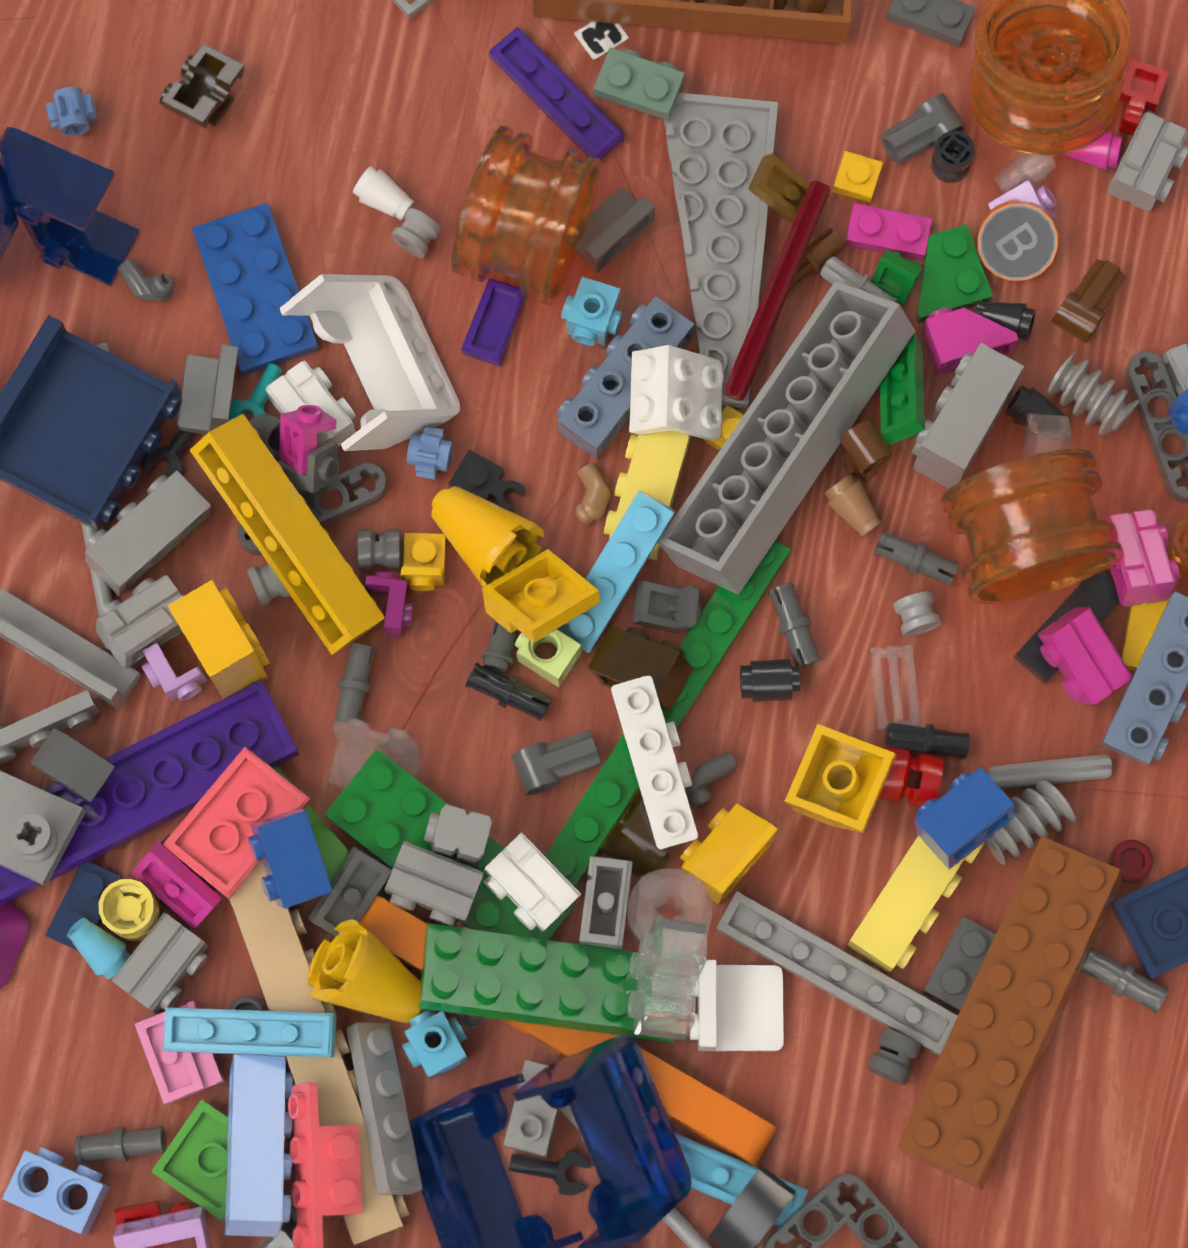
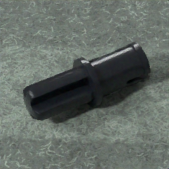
M891 722L886 727L884 742L885 745L929 755L931 753L965 759L969 750L970 737L969 733L965 732L958 733L934 729L932 724L920 727Z

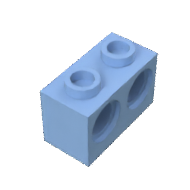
M40 1147L37 1154L25 1150L2 1199L79 1234L89 1235L110 1189L109 1186L100 1183L103 1174L79 1164L76 1171H73L61 1165L64 1159L63 1156L43 1147ZM44 1168L48 1173L49 1182L44 1190L36 1193L30 1187V1176L35 1170ZM82 1185L87 1190L88 1200L84 1207L74 1210L69 1205L68 1196L74 1187Z

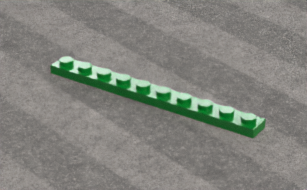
M777 540L774 541L739 595L718 586L700 614L695 626L691 628L680 645V648L684 651L683 657L693 668V671L671 711L668 712L661 709L665 722L674 721L676 730L789 556L791 549ZM624 734L545 855L575 888L589 868L590 857L597 856L600 851L598 849L612 826L620 820L628 807V801L639 786Z

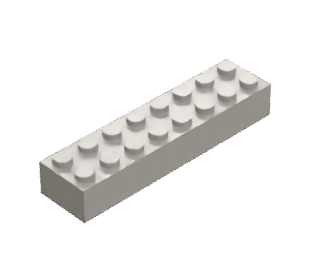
M835 280L657 542L677 567L739 595L841 443L839 440L841 436L851 428L914 334L915 330L900 304Z

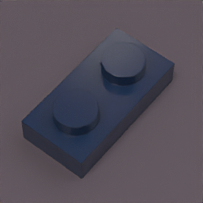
M91 862L79 866L45 936L78 951L72 940L67 937L68 931L78 920L84 917L89 922L100 927L102 923L99 915L101 895L110 884L123 878Z

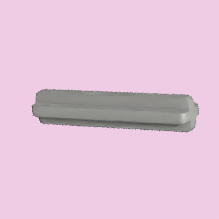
M1101 754L992 766L988 770V775L1000 789L1036 786V783L1041 780L1056 784L1108 778L1112 775V762L1109 755Z

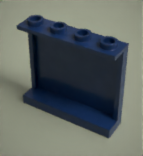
M48 315L0 393V480L96 531L101 530L105 522L110 524L115 519L121 505L118 500L126 488L131 489L137 482L141 473L139 465L146 453L152 454L158 447L162 437L160 430L167 418L172 420L177 415L182 404L181 392L177 381L171 379L168 384L66 331L63 322Z

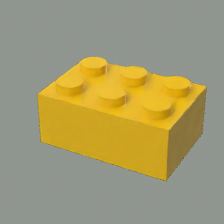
M211 580L168 605L172 615L223 699L261 680L264 682L269 679L263 667L270 664L249 624L245 622L227 588L218 591Z

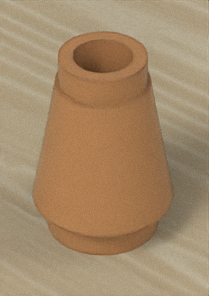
M851 474L825 492V495L830 500L827 504L850 526L857 530L861 537L881 523L861 480L856 481Z

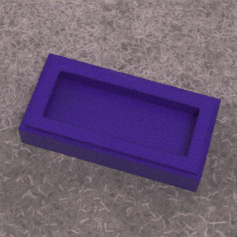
M489 278L461 348L462 354L500 367L527 297V290Z

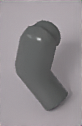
M134 259L127 260L118 267V272L136 298L163 302L172 296L174 281L169 275L162 273L161 277L159 275L145 277Z
M729 752L700 764L690 777L693 786L687 787L685 790L687 798L690 799L693 807L700 808L709 803L712 799V794L707 789V786L714 780L736 771V761Z

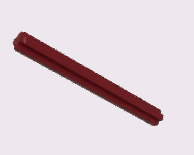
M813 180L808 186L724 387V395L733 400L743 401L829 197L830 187L825 183Z

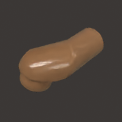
M595 463L588 464L577 472L587 492L582 503L576 506L575 514L578 520L584 524L600 520L604 516L611 498L610 490Z

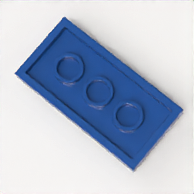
M268 203L192 227L231 344L234 347H238L237 362L242 376L267 368L269 363L277 365L319 351L308 317L282 315L279 308L299 293Z

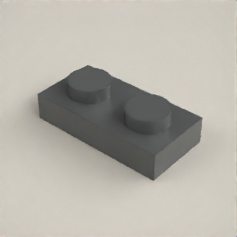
M893 0L886 20L959 48L975 7L957 0Z
M354 846L330 883L332 892L322 895L308 919L334 936L339 934L334 928L346 920H355L360 923L392 870L387 865Z
M963 916L922 993L960 1013L996 934Z

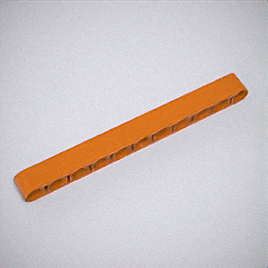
M376 896L360 923L399 961L422 974L425 932L428 924L389 901ZM502 1020L754 1167L757 1166L777 1130L775 1126L619 1035Z

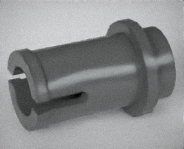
M493 620V628L487 651L481 654V658L484 660V667L497 673L507 672L508 667L512 666L514 662L510 657L518 629L510 633L496 620Z

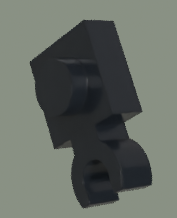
M468 450L448 483L449 488L458 486L485 500L492 498L498 506L513 513L515 512V507L507 503L504 497L511 492L521 497H524L526 494L525 488L519 482L501 481L505 474L502 467L471 450Z

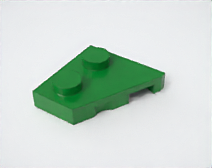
M967 224L934 233L928 237L916 314L918 323L924 322L931 313L939 309L948 307L952 311L961 308L968 309L977 306L979 301L991 302L993 298Z

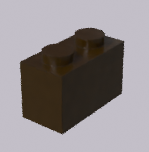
M612 625L588 666V669L602 685L609 688L630 680L651 676L661 709L668 712L671 711L693 671V668L683 657L684 651L679 646L666 640L658 644L650 641V638L645 633L636 628L628 627L625 631Z

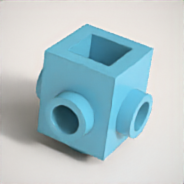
M582 277L575 297L568 295L563 307L561 318L566 319L567 334L572 335L573 340L583 345L593 346L597 343L605 346L609 333L616 335L621 323L623 312L618 311L620 288Z
M428 1010L409 1021L412 1028L404 1031L409 1042L402 1046L413 1067L415 1068L422 1064L430 1080L468 1061L460 1045L467 1038L455 1016L447 1020L443 1011L434 1014L433 1010ZM434 1036L442 1038L438 1047H428L430 1038Z

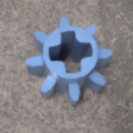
M65 87L57 90L53 94L54 102L45 104L52 129L60 128V133L65 136H78L86 133L90 129L89 121L98 119L91 94L83 95L82 89L78 87Z
M425 426L423 434H412L406 462L407 464L415 465L416 476L435 480L437 471H448L452 457L453 442L444 440L443 429Z

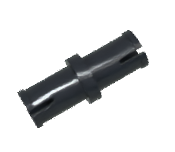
M477 662L465 685L467 688H472L498 700V705L506 708L507 705L537 718L538 721L542 720L552 698L549 695L546 696L518 683L519 678L513 675L507 678L481 666Z

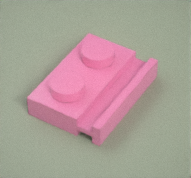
M190 1001L178 1008L197 1009L194 1001ZM165 1012L135 1024L165 1105L224 1082L214 1053L163 1051Z

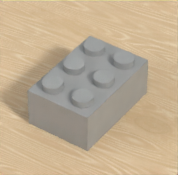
M981 342L974 355L967 351L955 371L956 375L951 385L945 387L935 406L936 409L931 417V420L935 422L933 423L927 419L925 430L919 432L915 440L916 444L911 452L917 456L913 470L956 492L1013 393L1024 366Z

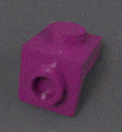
M377 572L376 576H366L365 589L369 594L388 596L384 636L401 638L402 626L410 627L413 612V602H406L407 581L400 580V575L390 572Z

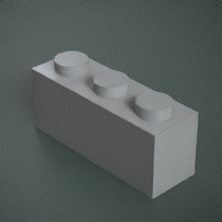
M178 471L169 478L165 475L159 477L148 488L147 493L149 495L138 505L135 502L127 505L116 517L119 521L108 532L105 529L99 530L86 543L88 549L85 551V562L119 597L210 517L211 505Z

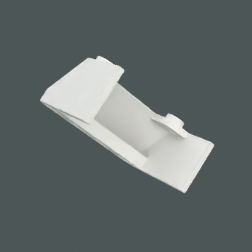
M321 274L279 308L282 315L310 316L313 328L321 339L331 343H344L374 410H370L362 416L360 421L361 429L341 443L344 451L387 449L410 439L412 434L419 435L423 433L425 426L435 428L446 423L459 413L460 403L407 289L398 279L388 275Z

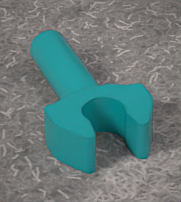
M269 363L250 399L232 401L229 410V421L241 414L257 416L258 414L265 413L264 405L269 398L266 388L281 376L283 370Z

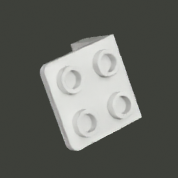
M671 345L632 352L629 432L644 435L672 430L706 440L719 439L722 422L723 368L721 362L717 359Z
M699 960L697 971H690L689 981L690 997H698V1014H690V1040H698V1051L780 1050L784 1043L782 969L777 965H716V960Z

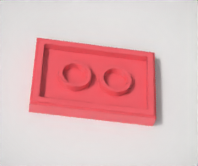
M244 747L164 842L163 846L230 900L262 861H255L248 843V837L253 835L250 825L297 808L305 809L311 800L249 749Z

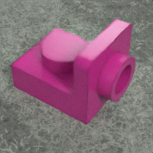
M302 405L295 411L282 413L279 459L300 474H306L308 455L319 448L317 434L336 429L337 420L315 405Z

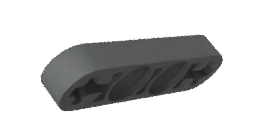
M1149 351L1139 352L1133 356L1126 368V381L1133 400L1138 399L1141 401L1137 406V411L1168 494L1176 502L1188 503L1187 488L1185 486L1178 487L1176 484L1181 478L1179 466L1173 469L1169 467L1178 465L1186 459L1188 460V434L1180 432L1175 427L1170 414L1164 418H1157L1151 415L1148 410V402L1153 399L1165 401L1170 408L1177 397L1161 357ZM1141 363L1144 364L1146 369H1154L1150 377L1153 390L1145 395L1142 392H1145L1149 386L1144 374H1136ZM1167 436L1177 437L1183 444V452L1179 455L1167 454L1162 448V439ZM1186 463L1182 470L1185 478L1188 480V463Z
M364 463L337 475L335 481L315 493L302 491L299 494L304 498L307 506L323 528L378 502L387 492L388 485L385 473L379 466L372 463ZM365 475H369L371 479H379L375 482L376 489L369 492L366 487L354 491L357 500L352 502L350 501L348 490L343 485L350 482L351 489L353 490L363 484L362 477ZM328 491H337L343 496V503L336 510H326L320 505L323 494ZM240 524L238 537L242 547L252 555H262L252 540L247 541L250 536Z

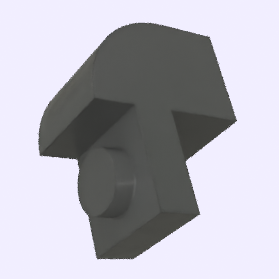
M53 728L30 761V764L39 769L41 774L51 781L60 783L88 802L93 800L115 768V766L55 728Z

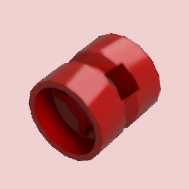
M886 745L885 750L895 753L896 757L878 799L898 803L902 798H905L909 806L920 808L932 798L937 799L945 759L921 753L917 758L911 756L910 750ZM910 769L920 771L916 789L907 787Z

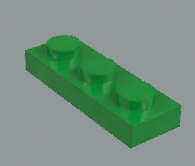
M915 333L880 383L881 437L889 446L925 430L923 343Z

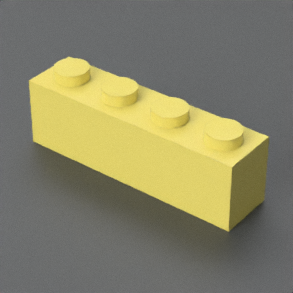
M672 430L638 436L631 434L625 458L632 460L628 474L620 472L614 494L621 497L617 512L609 510L604 527V534L610 535L609 539L639 490L644 491L672 508L691 435ZM658 543L648 559L657 561L661 547Z
M918 836L847 946L889 974L896 965L903 969L917 949L910 942L918 930L925 934L928 932L940 913L933 909L934 905L941 895L949 899L962 879L961 876L956 874V871L964 860L971 864L984 843L949 870Z

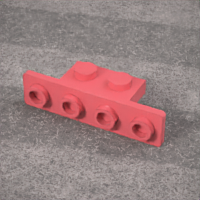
M307 1082L293 1086L288 1102L289 1115L293 1119L294 1138L290 1143V1156L295 1164V1182L291 1190V1199L297 1213V1227L293 1232L294 1248H323L322 1216L363 1214L359 1125L319 1126L318 1085L316 1082Z

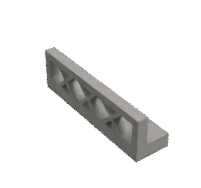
M0 590V638L83 689L88 690L118 710L121 708L142 676L138 671L130 666L126 669L122 668L112 655L7 591Z

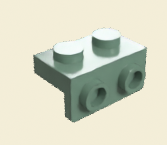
M609 48L593 93L596 97L668 121L678 94L683 91L685 73L679 71L671 63L663 61L655 63L643 59L637 52L629 49H621L619 51Z

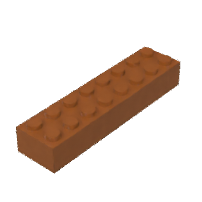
M533 0L534 17L847 44L852 0Z
M1041 836L898 1146L904 1154L983 1190L1079 979L1084 963L1094 946L1112 906V902L1122 884L1121 869Z

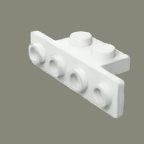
M644 676L612 686L611 691L657 847L664 849L697 839L698 833L685 788L693 786L686 761L677 763L673 747L681 745L674 721L665 722L652 677Z

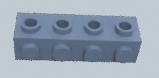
M656 296L648 306L641 304L629 321V324L632 325L623 337L618 334L611 341L605 351V354L608 356L599 368L594 365L589 369L581 382L583 389L575 399L569 396L556 414L559 418L557 420L558 433L596 460H598L630 419L632 352L666 345L684 349L693 338L694 323Z
M1175 591L1170 596L1100 746L1145 767L1150 764L1151 759L1160 761L1170 740L1163 736L1169 721L1178 723L1187 704V701L1182 699L1181 696L1188 683V597Z

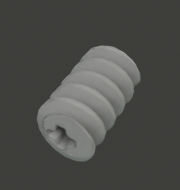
M1075 351L1051 379L1047 394L1054 396L1063 391L1060 399L1062 406L1065 407L1076 401L1072 412L1073 415L1079 416L1088 411L1085 421L1087 426L1090 427L1101 421L1098 431L1101 437L1112 431L1115 433L1141 401L1137 399L1128 405L1124 404L1128 391L1124 389L1113 395L1111 392L1115 381L1111 379L1100 385L1099 380L1102 371L1098 369L1088 375L1086 370L1089 360L1085 359L1075 365L1073 363L1077 352Z
M1046 780L1037 782L1036 791L1030 788L1025 789L1021 795L1022 800L1017 797L1010 798L1015 804L1014 819L985 841L992 855L1002 865L1006 864L1003 851L1007 850L1016 858L1020 856L1018 842L1021 841L1029 849L1034 847L1031 834L1036 833L1040 838L1043 836L1048 839L1046 825L1049 824L1057 832L1062 831L1061 816H1064L1072 824L1076 822V816L1069 802L1050 782Z

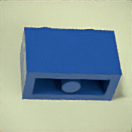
M981 767L972 774L969 772L961 774L950 785L949 789L951 791L939 800L936 798L930 799L916 813L918 816L915 818L916 833L949 870L1014 819L1015 804Z
M297 808L250 825L253 835L248 837V843L255 861L262 860L267 876L261 877V881L269 902L275 900L277 906L285 909L332 892L306 810Z

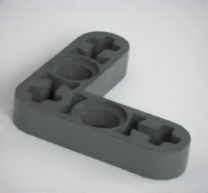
M851 1174L836 1175L831 1178L776 1228L762 1244V1248H774L775 1242L787 1244L795 1237L788 1232V1229L793 1226L797 1236L808 1243L806 1248H819L838 1229L845 1225L864 1248H880L888 1244L895 1234L899 1238L891 1243L895 1248L919 1247L865 1183L857 1176ZM839 1184L854 1186L855 1190L851 1193V1196L858 1205H864L866 1200L870 1204V1207L863 1209L857 1214L854 1221L850 1218V1214L857 1212V1210L851 1203H839L836 1199L840 1195V1191L837 1188ZM811 1210L819 1211L825 1218V1228L817 1236L809 1235L803 1228V1218ZM873 1214L880 1216L885 1223V1232L877 1240L869 1239L863 1231L865 1219ZM796 1243L791 1248H803L801 1243Z

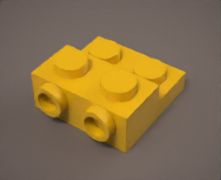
M549 549L482 588L486 613L508 632L512 633L518 629L533 643L600 603L599 590Z

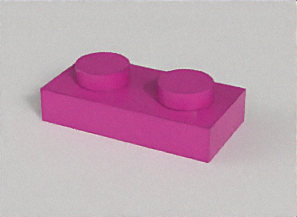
M854 203L845 246L885 253L886 250L891 252L897 251L901 253L900 257L923 261L932 218Z
M160 842L147 853L131 872L132 875L193 929L200 924L222 899Z

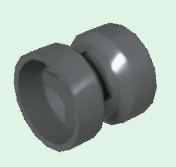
M359 529V570H373L376 565L385 566L388 570H401V529H387L384 533L376 534L372 529Z
M883 1028L878 1039L880 1045L878 1052L870 1057L866 1068L889 1081L905 1085L910 1075L909 1064L912 1059L918 1057L922 1045L906 1035Z

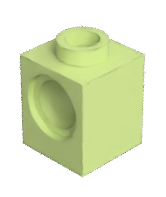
M557 629L535 643L521 632L515 643V646L519 648L516 652L518 662L557 687H560L582 654L581 644ZM541 643H551L557 648V653L550 659H541L534 653L535 648Z

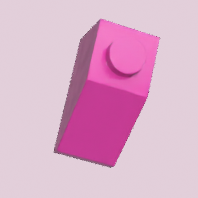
M948 307L934 311L928 316V319H925L921 332L937 376L956 371L965 353L968 351L974 355L980 342L1003 355L1013 353L1018 343L1016 332L966 308L952 311Z

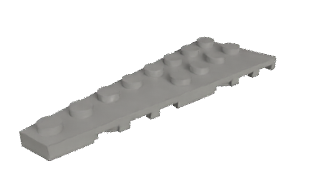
M679 93L669 120L663 119L699 354L717 359L722 364V406L726 407L728 404L734 408L748 409L750 386L743 401H736L724 395V387L759 303L768 205L750 192L748 188L762 157L773 154L778 102Z

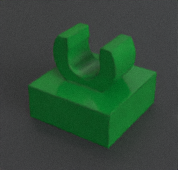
M886 250L878 263L871 282L893 298L895 297L897 299L896 302L903 306L909 298L922 268L919 267L918 262L911 263L900 257L901 253Z

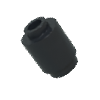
M790 659L750 661V665H740L741 698H751L752 702L792 700L793 692H800L799 667H791Z

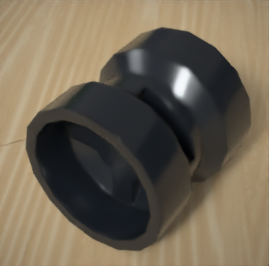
M949 131L938 138L931 158V169L939 180L946 183H955L967 176L975 152L973 141L967 134L961 131Z

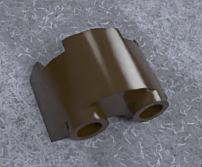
M202 44L194 56L189 55L184 61L180 72L184 78L180 82L175 81L174 84L169 83L165 87L160 97V104L164 108L205 129L208 123L215 126L224 117L234 100L228 94L235 81L242 79L244 64Z
M639 786L628 801L627 811L612 826L598 848L612 859L631 861L632 873L637 877L645 875L647 872L658 875L669 861L670 855L667 852L671 848L659 849L657 847Z

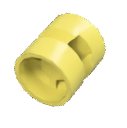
M120 879L110 884L103 891L99 900V915L103 923L119 937L129 941H142L162 916V906L158 897L141 882L133 879Z

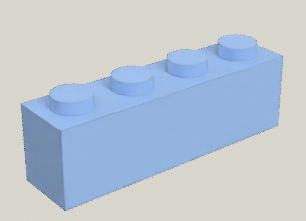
M233 1055L229 1075L225 1235L278 1237L282 1222H289L291 1196L283 1195V1180H290L292 1159L290 1153H284V1139H290L292 1132V1118L289 1112H285V1098H289L292 1094L293 1075L292 1072H285L286 1056Z

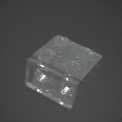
M347 718L345 724L335 722L333 732L338 740V745L328 784L345 789L376 748L416 779L422 760L418 743L411 740L412 734L402 730L388 728L385 734L370 730L371 724L357 719Z

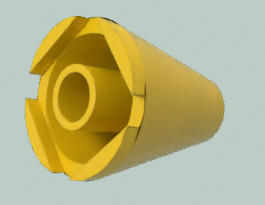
M458 486L442 489L432 501L433 509L431 516L482 587L487 586L494 580L540 554L542 548L537 544L538 536L544 538V531L536 523Z
M346 920L334 928L339 934L333 941L329 942L324 939L318 947L307 975V983L312 985L314 991H309L312 997L323 1002L402 1023H409L411 1019L425 1012L426 1009L419 1008L421 982L361 923L355 920Z

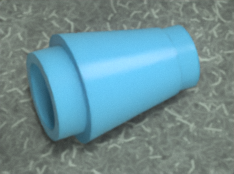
M85 917L78 920L67 933V937L72 940V943L95 975L102 974L106 979L114 977L131 956L126 950V943L94 923L89 922Z

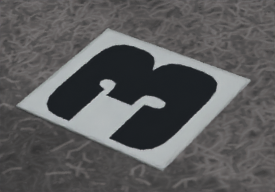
M591 22L574 33L593 60L608 52L609 48H614L629 38L622 27L614 23Z

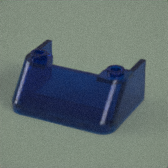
M7 127L0 138V153L9 192L16 209V215L21 218L35 247L41 253L39 258L54 268L61 269L62 266H66L111 287L118 274V267L124 263L140 233L139 229L96 211L115 176L114 171L17 128Z
M621 1035L607 1039L545 1067L513 1093L516 1101L540 1095L553 1109L569 1106L601 1182L593 1188L588 1202L589 1213L595 1220L598 1228L577 1248H616L638 1243L689 1194L692 1184L689 1166L640 1048L631 1036Z
M523 1073L469 1089L409 1120L422 1184L421 1193L441 1248H566L584 1240L581 1231L554 1240L552 1228L543 1217L538 1214L522 1217L493 1136L505 1129L508 1117L507 1106L502 1099L501 1093L525 1082Z

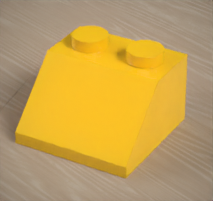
M817 724L785 802L796 813L832 827L864 833L896 754Z
M737 803L730 811L722 808L707 826L712 830L709 836L702 843L695 839L680 857L685 862L681 867L680 873L718 906L773 844L778 830L771 823Z

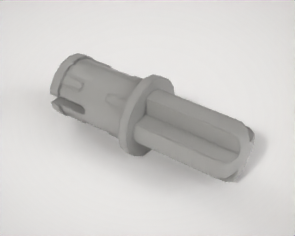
M832 256L821 269V276L831 284L836 280L895 303L897 301L895 297L893 298L869 281L868 278L870 276L868 274L863 277L836 257Z

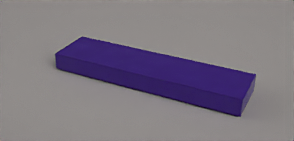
M519 27L515 28L489 50V57L595 165L624 140V134Z

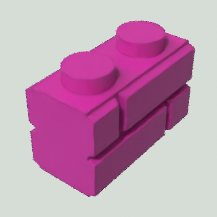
M1152 510L1138 511L1130 515L1129 513L1110 515L1105 520L1100 536L1120 604L1123 607L1141 605L1143 602L1148 604L1169 599L1175 584L1179 582V570L1174 559L1169 560L1166 552L1168 534L1165 525L1158 524L1155 513Z
M1076 607L1060 617L1058 621L1053 622L1038 634L1044 644L1040 647L1043 657L1051 666L1059 668L1065 678L1062 681L1063 689L1075 702L1079 701L1080 704L1089 705L1097 704L1133 677L1090 607Z

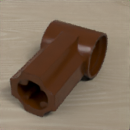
M1097 259L1083 277L1075 292L1071 291L1065 298L1051 322L1086 344L1106 313L1104 310L1123 284L1126 276L1120 271L1118 266L1110 261Z
M871 420L857 424L839 439L847 451L844 463L845 471L848 475L851 474L854 478L862 479L864 482L877 476L879 467L893 456Z

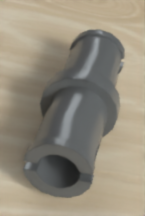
M885 530L882 531L880 541L877 542L873 553L876 556L879 555L907 567L906 571L911 574H915L917 571L944 582L948 586L951 585L954 578L953 574H956L960 563L957 560L954 561L926 549L927 545L922 542H918L916 545L889 534Z
M793 583L776 587L777 590H769L768 594L772 599L781 623L778 630L780 635H785L796 663L795 666L801 669L813 665V662L821 661V656L818 654L808 627L812 623L809 616H804Z
M350 643L344 678H340L338 682V688L341 689L333 725L359 730L365 694H370L371 685L368 684V679L376 648L359 643Z
M1092 948L1081 972L1114 989V995L1121 997L1123 994L1149 1008L1155 1014L1169 989L1163 988L1136 973V967L1130 964L1125 967L1096 951L1095 948Z
M163 1126L127 1131L125 1127L115 1128L113 1133L89 1136L79 1135L75 1141L76 1157L79 1163L106 1159L126 1162L132 1156L164 1154L167 1149L166 1133Z

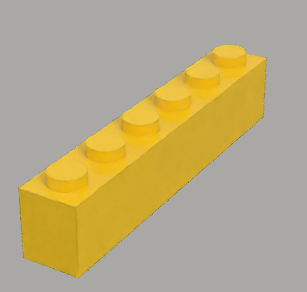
M244 414L208 432L190 449V452L332 655L366 634L385 619L375 600L368 594L354 574L352 567L345 561L330 539L327 531L322 528L307 506L304 498L297 492L281 465L272 456L259 437L258 432L252 427Z

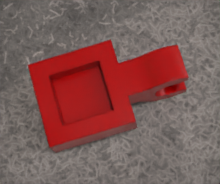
M1131 59L1117 100L1128 103L1119 131L1134 136L1143 110L1147 109L1155 112L1169 73L1168 70Z

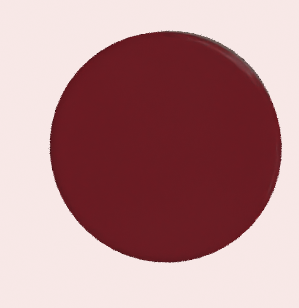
M1125 840L1119 843L1110 853L1109 865L1121 869L1122 882L1137 883L1151 872L1153 856L1150 849L1144 843L1138 840Z

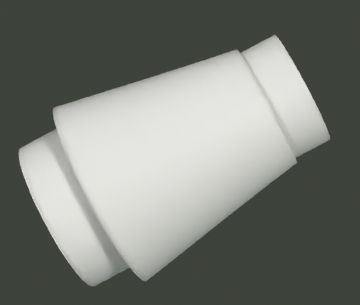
M371 166L363 173L353 190V194L360 198V203L396 217L400 221L404 219L405 213L415 202L382 169L376 171Z

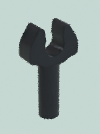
M179 430L168 446L157 447L152 454L146 453L144 457V470L146 473L151 474L159 462L167 461L170 465L163 475L169 478L178 471L183 476L186 470L181 464V455L197 433Z
M567 1151L564 1158L557 1162L512 1154L509 1171L553 1179L559 1187V1194L572 1196L585 1191L586 1186L580 1183L569 1182L565 1177L566 1170L572 1166L589 1169L590 1163L580 1154Z

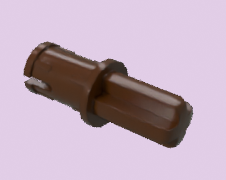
M829 228L818 239L808 245L791 287L808 274L816 275L819 273V268L829 258L836 256L845 249L842 238L835 230L833 231L832 228Z

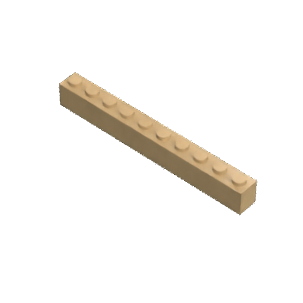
M261 861L230 898V902L269 1011L335 1013L334 1004L320 1001L309 993V991H314L313 986L307 983V975L315 953L313 948L305 951L300 935L307 933L299 909L291 911L290 907L283 909L277 906L275 900L268 901L261 881V877L267 876ZM340 1028L336 1030L334 1057L286 1056L296 1085L307 1082H316L318 1085L319 1126L359 1125L363 1214L343 1215L353 1245L359 1246L405 1228L403 1217L410 1214L403 1195H378L361 1103L358 1097L359 1092L354 1069L349 1071L344 1058V1054L349 1053L350 1049L344 1032Z

